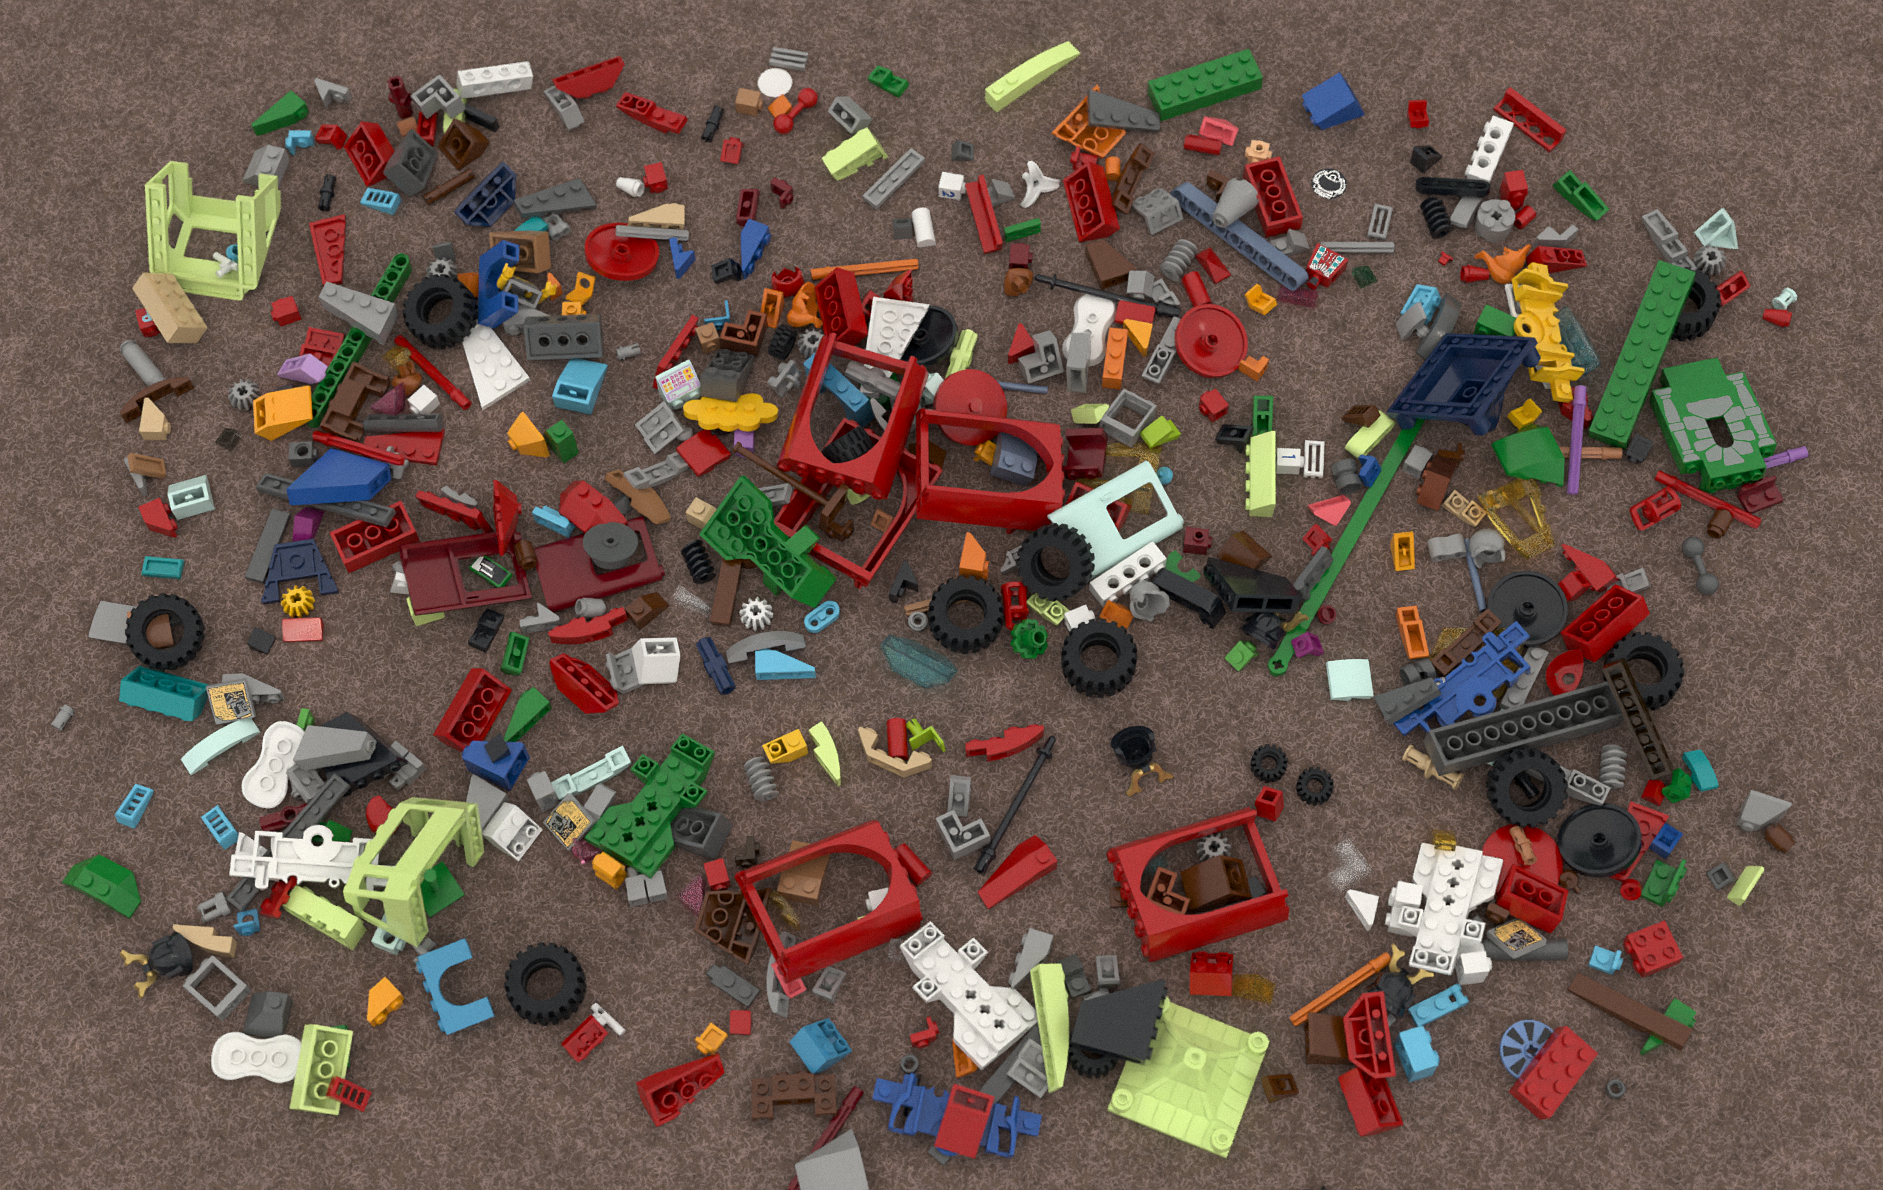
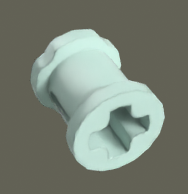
M1784 288L1782 294L1772 300V305L1775 309L1787 310V306L1797 300V295L1792 289Z

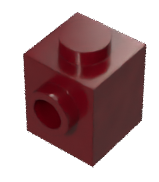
M1011 243L1009 269H1028V263L1032 264L1033 252H1029L1030 245Z
M1186 527L1183 553L1206 555L1207 548H1211L1212 537H1209V529Z

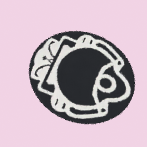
M1326 168L1314 174L1311 186L1318 196L1325 199H1334L1345 192L1347 181L1338 170Z

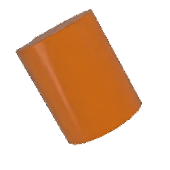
M1108 157L1105 160V175L1108 181H1117L1121 175V160L1118 157Z

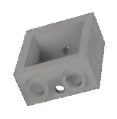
M1123 389L1101 418L1099 428H1103L1106 435L1132 448L1140 438V432L1149 426L1155 418L1157 406L1151 401ZM1123 406L1145 416L1135 430L1114 420Z
M213 955L205 959L201 963L200 968L187 977L183 985L192 996L222 1022L251 992L245 983ZM215 966L237 984L216 1007L194 989Z

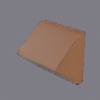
M414 116L396 122L402 137H405L411 129L415 132L417 131Z
M877 508L870 525L885 533L894 517Z

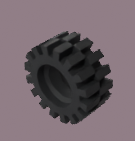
M781 324L775 330L772 340H770L771 344L768 347V353L784 361L786 357L788 358L789 353H791L792 347L794 348L797 330Z
M1265 744V747L1261 745L1252 755L1250 762L1251 772H1254L1255 778L1258 776L1261 782L1262 780H1266L1265 783H1269L1271 780L1272 783L1276 782V779L1280 780L1286 772L1288 762L1286 753H1282V748L1280 747L1276 749L1274 744L1272 747H1269V744ZM1266 757H1271L1276 761L1277 766L1273 770H1266L1262 767L1261 761Z
M1310 767L1309 770L1305 769L1299 775L1296 790L1298 791V797L1301 796L1303 802L1305 800L1307 801L1306 804L1310 805V803H1313V806H1317V803L1322 805L1324 801L1327 802L1334 788V781L1331 779L1330 773L1326 774L1327 770L1323 769L1321 771L1320 767H1316V769ZM1311 780H1318L1321 782L1323 789L1318 793H1313L1308 789L1307 783Z

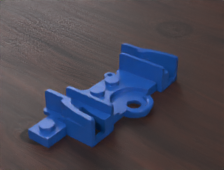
M1517 621L1500 633L1499 637H1496L1492 632L1485 634L1482 638L1485 646L1478 652H1471V655L1474 657L1473 662L1468 663L1465 659H1462V664L1446 676L1444 683L1441 678L1434 679L1435 683H1440L1437 686L1441 695L1424 704V709L1420 710L1418 708L1394 722V726L1405 737L1419 725L1427 734L1431 730L1427 721L1434 715H1436L1440 726L1443 727L1454 724L1468 710L1473 713L1472 716L1474 717L1491 714L1496 707V697L1493 696L1492 691L1504 683L1511 689L1513 684L1519 680L1520 675L1524 672L1527 675L1531 673L1530 665L1515 650L1530 638L1529 634ZM1508 659L1521 669L1514 674L1502 662ZM1476 696H1484L1486 703L1483 706L1475 705L1474 698Z
M914 1073L906 1074L902 1084L877 1078L872 1100L892 1104L887 1131L913 1137L916 1132L937 1137L949 1097L946 1090H944L942 1097H936L934 1095V1087L928 1090L924 1086H916L917 1077ZM1017 1096L1013 1098L1010 1116L1005 1117L1007 1106L1000 1105L999 1103L992 1104L979 1146L985 1147L984 1153L1012 1158L1017 1133L1037 1137L1042 1115L1019 1110L1021 1101ZM900 1106L912 1109L904 1129L893 1127ZM998 1128L1010 1131L1008 1153L998 1151ZM936 1147L939 1152L947 1156L958 1154Z

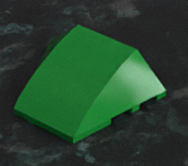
M1530 424L1491 444L1507 476L1525 480L1533 478L1540 480L1544 484L1552 482L1556 483L1558 487L1563 486L1565 457L1549 427Z

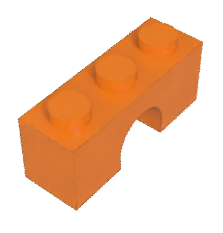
M1109 327L1102 388L1121 390L1128 329Z

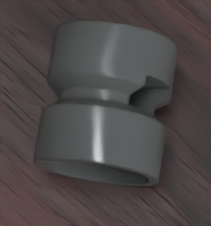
M1341 460L1331 466L1332 475L1336 480L1335 484L1339 494H1351L1362 488L1361 479L1357 474L1354 460Z
M1427 657L1416 660L1414 665L1409 663L1399 668V673L1405 686L1431 677L1433 680L1436 679L1434 666Z

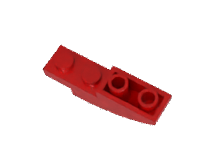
M627 92L623 94L616 104V107L628 116L665 134L668 131L679 134L688 121L684 115L657 107L654 101Z
M623 607L614 608L608 614L592 618L590 622H586L584 616L574 618L568 624L554 627L548 632L551 642L556 644L573 645L594 642L612 636L611 628L628 621Z
M1031 724L1025 728L1010 727L1004 730V738L991 737L984 741L979 739L970 740L968 743H965L966 757L986 755L987 762L1015 755L1029 748L1044 736V725Z

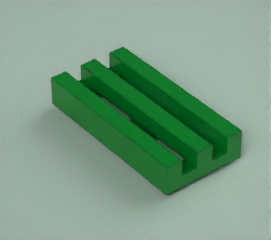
M1036 218L1005 227V242L1041 233L1040 219Z

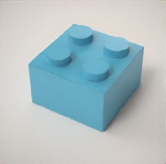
M1423 1025L1400 1032L1394 1042L1409 1083L1433 1075L1440 1062L1436 1050L1433 1051L1430 1045L1432 1043L1430 1033L1425 1031Z

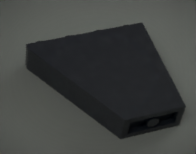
M1208 557L1207 564L1203 569L1204 576L1232 612L1297 613L1301 595L1286 577Z
M346 712L320 725V727L368 732L377 741L375 750L369 760L324 767L327 781L335 773L351 786L343 797L351 795V792L357 789L367 787L373 781L383 779L385 775L391 772L399 771L401 767L408 764L401 754L358 716Z
M1161 979L1081 1001L1071 1046L1145 1066L1146 1060H1150L1153 1048L1149 1047L1151 1039L1155 1040L1158 1028L1155 1027L1156 1019L1161 1020L1163 1008L1160 1007L1161 999L1166 1000L1168 988L1165 987L1166 980Z

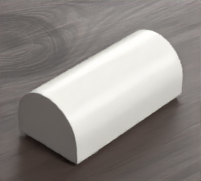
M915 209L911 215L917 248L936 245L929 209Z

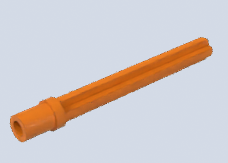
M917 259L837 267L854 272L855 276L900 272L909 269L917 270L919 266ZM827 266L825 268L811 269L812 280L824 279L836 267Z
M1384 952L1374 960L1369 961L1367 965L1291 1015V1023L1296 1027L1305 1022L1308 1012H1320L1374 974L1381 972L1383 968L1389 965L1390 955Z

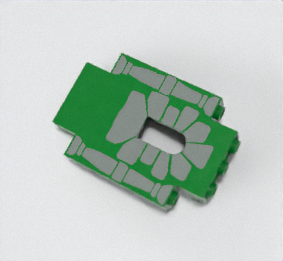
M1718 357L1663 368L1660 376L1663 388L1652 390L1649 403L1680 475L1699 471L1702 476L1699 489L1707 493H1714L1723 489H1733L1746 483L1753 484L1763 478L1767 468L1763 458L1774 455L1777 443L1744 371L1725 375ZM1723 417L1732 437L1733 445L1728 448L1718 446L1706 421Z

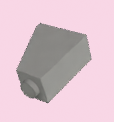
M1073 332L1071 334L1066 365L1067 392L1086 393L1091 334Z
M473 774L466 802L478 803L481 830L483 831L503 803H508L509 798L506 793Z

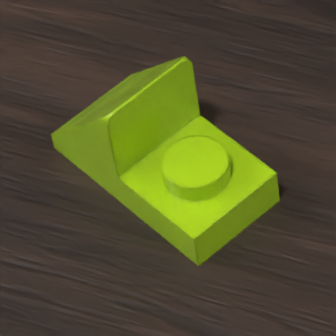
M1164 416L1159 417L1140 432V436L1149 448L1178 439L1181 435L1171 420L1167 421Z

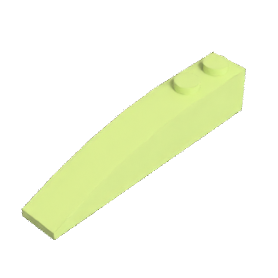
M1068 41L1033 57L986 88L985 101L996 112L1000 111L1079 56L1080 52Z
M1039 964L1030 970L1049 1093L1063 1086L1069 1048L1068 993L1065 990V974L1062 971L1061 964Z

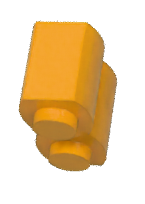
M605 852L594 857L592 864L595 875L617 890L625 878H627V872L624 871L625 866Z

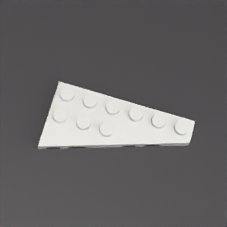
M873 297L866 350L900 360L927 313L929 304ZM864 364V366L870 369L873 368V366ZM881 369L886 374V377H891L893 372ZM861 384L860 392L866 397H880L881 393L868 392Z

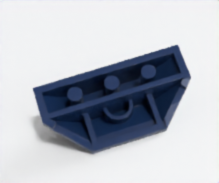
M502 161L482 179L453 212L466 225L491 227L514 203L516 174Z

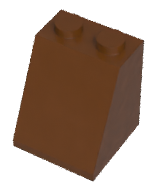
M1217 855L1180 872L1182 877L1181 883L1185 889L1186 897L1190 899L1188 907L1191 911L1205 912L1252 898L1242 859Z
M1308 1012L1304 1023L1306 1064L1354 1065L1348 1059L1343 1017Z

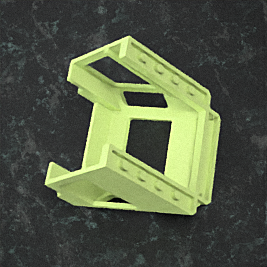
M170 161L145 184L150 273L173 274L185 293L241 301L244 294L250 289L254 290L258 285L281 210V191L278 190V176L259 174V190H255L254 197L238 195L236 201L193 195L192 178H189L188 163ZM167 175L169 181L170 201L168 211L166 199V185L162 184V179H164ZM173 214H176L183 222L175 249L169 245L168 228ZM200 228L237 234L238 271L232 269L219 278L216 275V271L221 269L219 267L221 262L184 257L192 229Z
M412 797L400 802L395 809L393 808L384 825L381 824L377 829L376 836L366 844L365 851L355 859L347 884L344 887L345 902L353 905L354 914L418 947L429 932L420 884L424 879V872L433 867L452 839L455 840L456 846L464 845L466 863L473 868L484 853L478 803ZM428 812H433V815L429 819ZM403 820V823L410 826L412 836L416 837L395 867L371 865L372 861ZM365 877L389 880L385 890L378 892L367 890ZM369 898L379 899L383 902L387 924L363 911L370 901Z

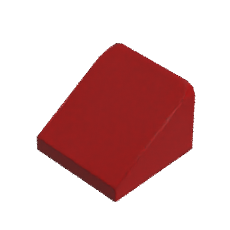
M730 1010V1034L751 1035V1011Z

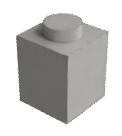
M1129 271L1127 293L1138 300L1152 298L1154 275L1147 271Z
M1415 445L1406 459L1402 471L1420 479L1433 453L1429 452L1425 447Z

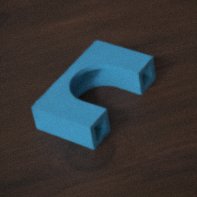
M815 353L803 363L807 376ZM829 363L820 393L822 394L827 389L832 392L844 407L847 418L856 421L859 426L865 427L874 418L869 399Z
M466 938L418 956L419 961L416 962L419 973H424L426 979L423 981L427 993L431 992L433 1000L430 1001L434 1013H439L440 1020H438L440 1030L441 1032L445 1031L446 1035L495 1016L488 996L466 1005H455L448 1002L441 993L440 981L443 973L449 967L473 958Z

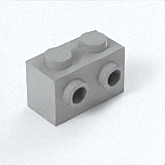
M849 96L836 97L828 110L851 134H856L859 130L865 129L872 121V118Z

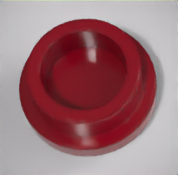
M1330 605L1320 606L1317 610L1318 620L1323 624H1331L1336 618V610Z

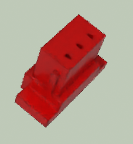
M1442 251V256L1438 260L1440 264L1445 266L1449 261L1452 262L1453 258Z

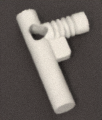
M218 252L213 254V258L221 262L219 264L221 269L216 271V275L219 278L232 269L238 271V264Z
M597 1003L592 1005L591 1010L594 1011L592 1016L602 1026L608 1024L619 1036L625 1033L626 1030Z

